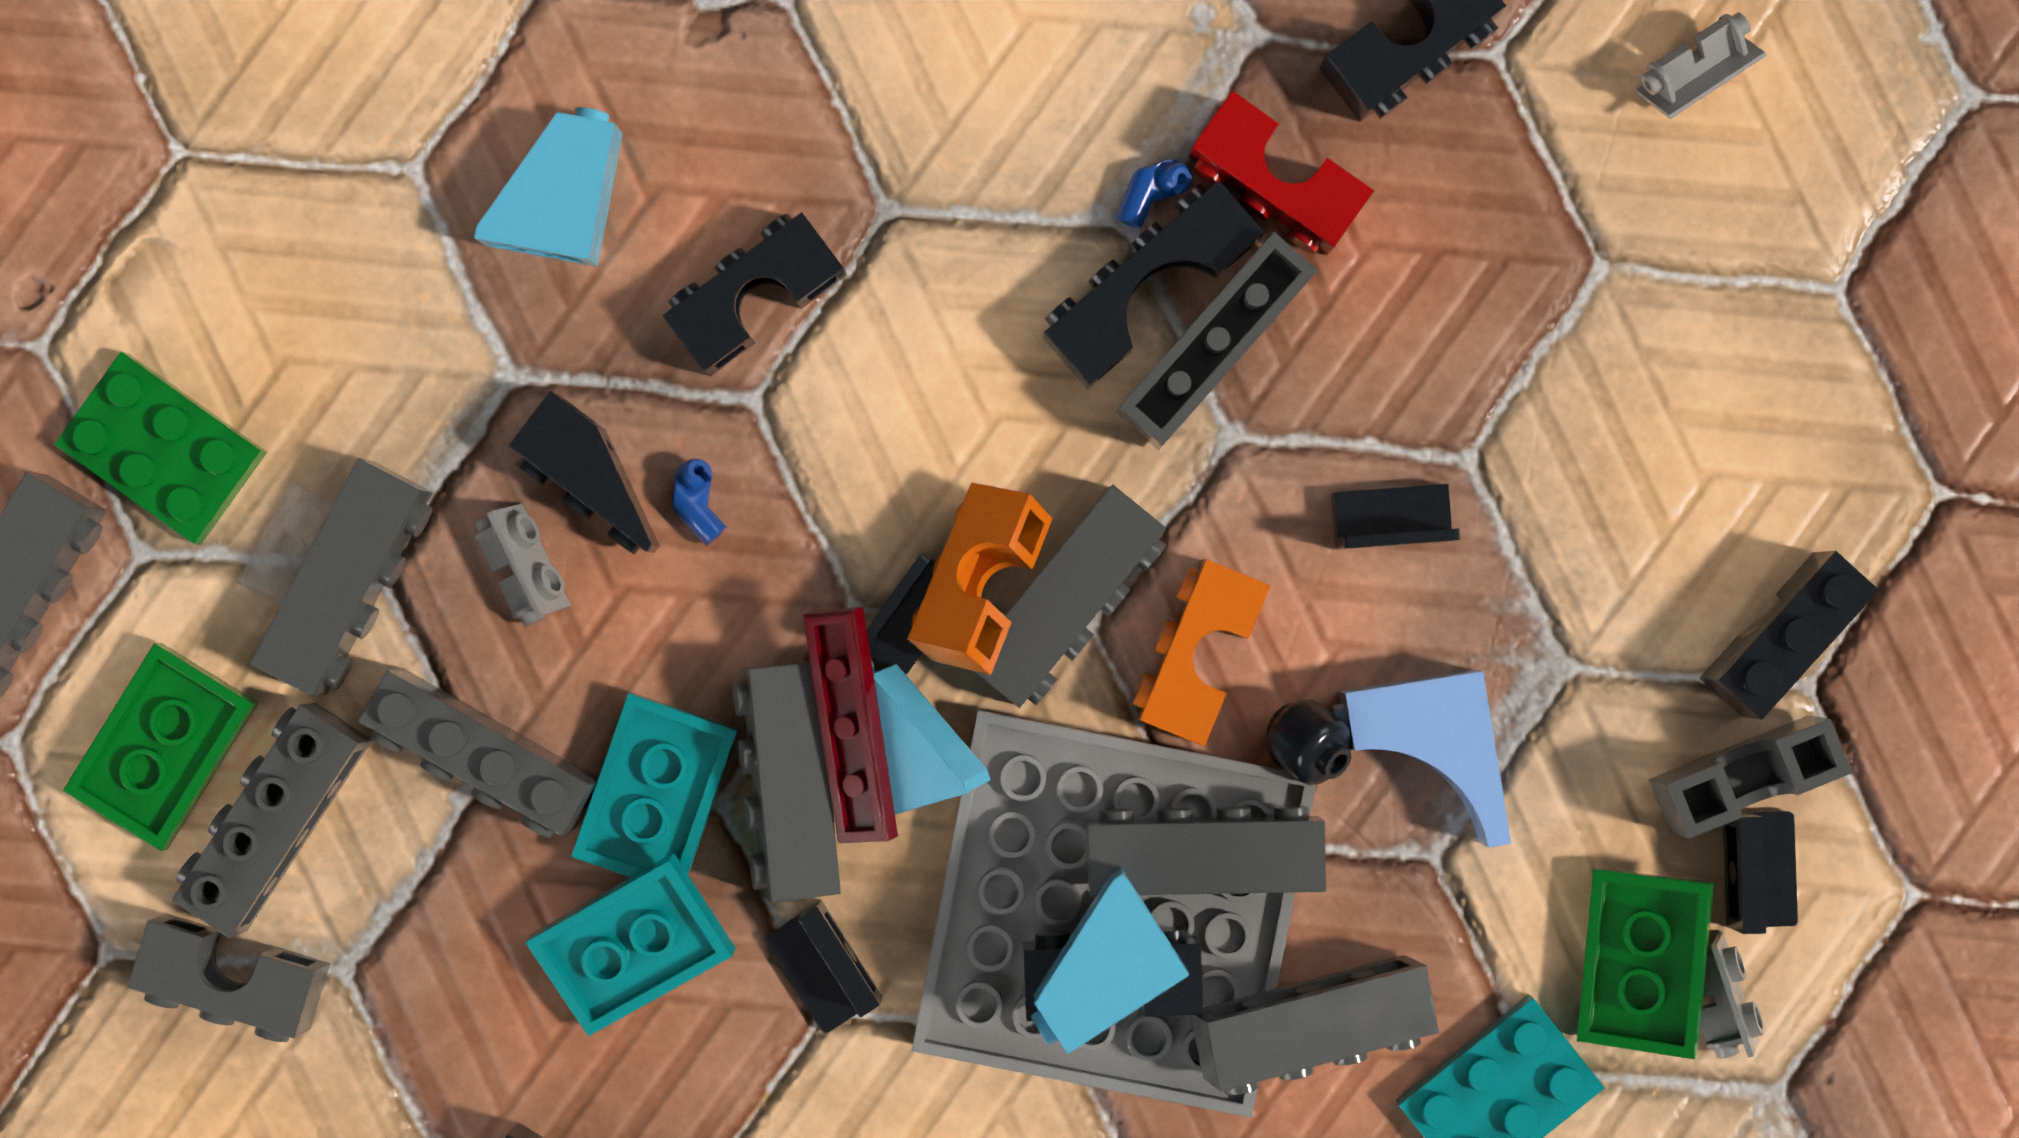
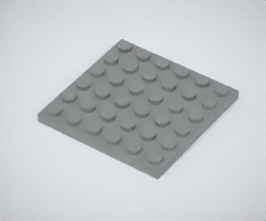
M978 710L970 750L987 768L991 780L969 793L961 795L911 1051L1252 1118L1257 1089L1246 1094L1228 1095L1224 1091L1220 1092L1203 1079L1191 1015L1145 1017L1142 1007H1140L1069 1054L1066 1053L1059 1041L1050 1046L1037 1029L1033 1021H1026L1023 942H1035V933L1066 931L1070 932L1071 936L1096 896H1089L1086 820H1099V810L1132 809L1134 810V819H1157V809L1191 808L1192 818H1216V808L1250 807L1251 817H1274V807L1308 806L1310 816L1316 785H1306L1280 768ZM1295 892L1139 895L1159 927L1187 928V936L1198 937L1201 943L1203 1007L1277 988Z

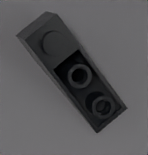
M550 391L508 445V447L521 456L516 466L542 485L550 478L564 488L567 492L561 498L563 502L588 520L594 513L602 517L612 525L607 535L635 555L640 547L646 552L655 553L660 545L607 431L561 395Z

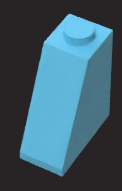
M576 107L574 115L557 112L476 226L474 238L487 247L598 267L623 133L616 124L609 122L610 115L603 111L585 107Z
M872 662L895 814L967 794L991 780L987 768L897 664L875 670Z
M1121 867L1110 873L1034 993V1004L1038 1011L1031 1015L1033 1022L1050 1046L1059 1041L1067 1054L1189 976L1184 963Z

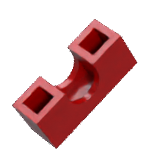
M1232 90L1191 148L1188 158L1196 163L1193 167L1194 172L1212 186L1220 181L1222 184L1225 183L1243 196L1240 204L1259 219L1268 221L1272 216L1290 230L1286 234L1287 237L1304 251L1315 254L1317 250H1320L1328 255L1361 211L1374 190L1328 157L1318 171L1304 182L1294 184L1277 179L1267 168L1264 152L1279 123Z

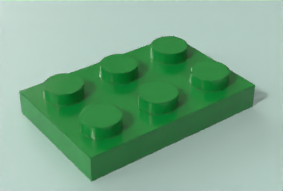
M122 351L115 358L54 444L188 541L198 545L203 543L267 453V451L135 357Z
M154 643L63 791L159 851L167 850L259 702L165 644Z
M1597 867L1593 869L1577 1031L1578 1042L1694 1060L1698 1057L1714 889L1713 882Z

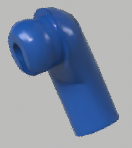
M1167 159L1136 170L1131 177L1115 219L1129 227L1142 229L1153 202L1177 194H1183L1190 188L1193 178L1189 167L1178 160Z
M692 458L681 464L676 470L671 506L675 514L708 546L725 531L727 526L708 507L713 475L711 467L702 459Z

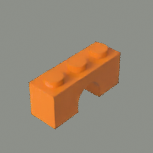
M971 482L964 501L956 510L954 525L944 550L935 561L933 577L921 606L916 609L913 615L911 630L907 638L932 661L983 674H992L1012 622L988 599L982 598L983 588L988 579L1003 568L1020 567L1033 570L1053 520L1029 493Z
M1203 559L1198 569L1188 566L1176 598L1185 601L1177 622L1169 619L1165 621L1154 651L1163 654L1155 675L1147 672L1144 673L1132 704L1141 707L1137 717L1139 720L1205 747L1227 693L1205 684L1198 677L1193 666L1194 649L1205 635L1219 630L1249 639L1271 585L1208 559Z

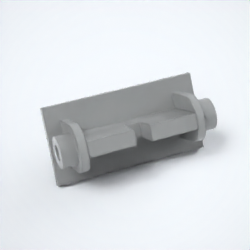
M1740 12L1733 16L1724 14L1719 17L1718 21L1694 36L1697 46L1695 51L1692 52L1691 47L1683 43L1659 60L1648 64L1647 72L1641 76L1643 85L1637 88L1636 92L1666 117L1672 119L1766 57V54L1762 49L1744 37V35L1751 31V27L1743 14Z
M522 503L490 511L487 513V517L475 523L479 533L474 537L479 543L492 572L499 571L509 565L513 571V575L498 582L512 611L514 619L520 618L524 627L544 619L547 614L571 606L564 591L563 579L557 569L552 566L539 539V529L535 521L527 514Z
M1723 931L1717 933L1711 948L1707 952L1703 997L1713 995L1716 1003L1702 1006L1701 1028L1707 1048L1715 1050L1717 1058H1727L1740 1052L1738 1045L1744 1044L1749 1058L1755 1054L1759 1042L1758 1036L1765 1034L1764 1024L1756 1002L1746 1001L1740 981L1746 980L1745 966L1737 946L1728 947Z

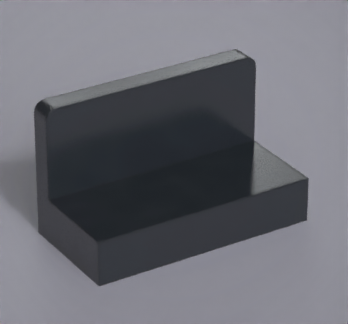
M1449 484L1331 493L1335 550L1460 540L1459 528L1452 529Z
M923 552L867 627L871 657L885 667L897 664L906 676L923 653L907 639L911 630L913 615L916 609L921 606L933 577L935 561Z
M1789 811L1742 812V818L1723 825L1726 927L1742 934H1765L1766 927L1795 926L1798 923L1794 814Z
M822 900L766 936L765 942L822 1032L828 1033L856 1014L861 1018L880 1006L882 994Z

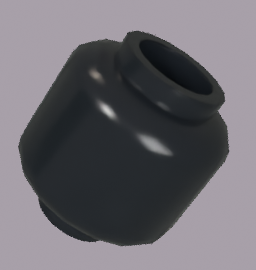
M1306 699L1295 703H1287L1279 708L1270 719L1267 726V751L1276 764L1298 781L1306 785L1322 784L1329 779L1339 777L1350 764L1352 749L1350 726L1317 701Z

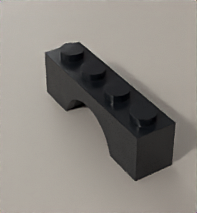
M1220 181L1207 191L1201 184L1193 188L1175 205L1180 215L1165 228L1157 221L1132 242L1131 245L1137 250L1135 254L1121 266L1114 259L1109 261L1089 279L1088 283L1094 288L1077 304L1071 297H1068L1045 318L1050 327L1044 332L1043 339L1087 390L1131 353L1133 344L1127 326V309L1132 294L1143 281L1155 273L1170 268H1191L1217 278L1258 243L1265 232Z

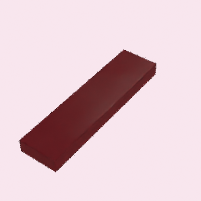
M841 608L803 614L838 843L890 841L898 837L864 608Z

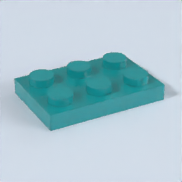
M633 692L628 693L571 857L632 877L674 853L689 875L739 729Z
M674 853L533 932L525 942L588 1037L729 959L736 949Z
M1528 994L1395 1102L1424 1138H1544L1605 1089V1087L1536 1000Z

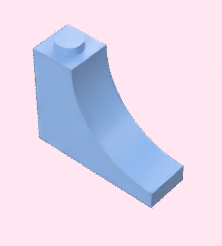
M1466 670L1338 691L1340 704L1332 705L1331 712L1350 726L1352 750H1388L1419 759L1439 773L1461 798L1473 823L1477 842L1486 847L1511 844L1483 671Z

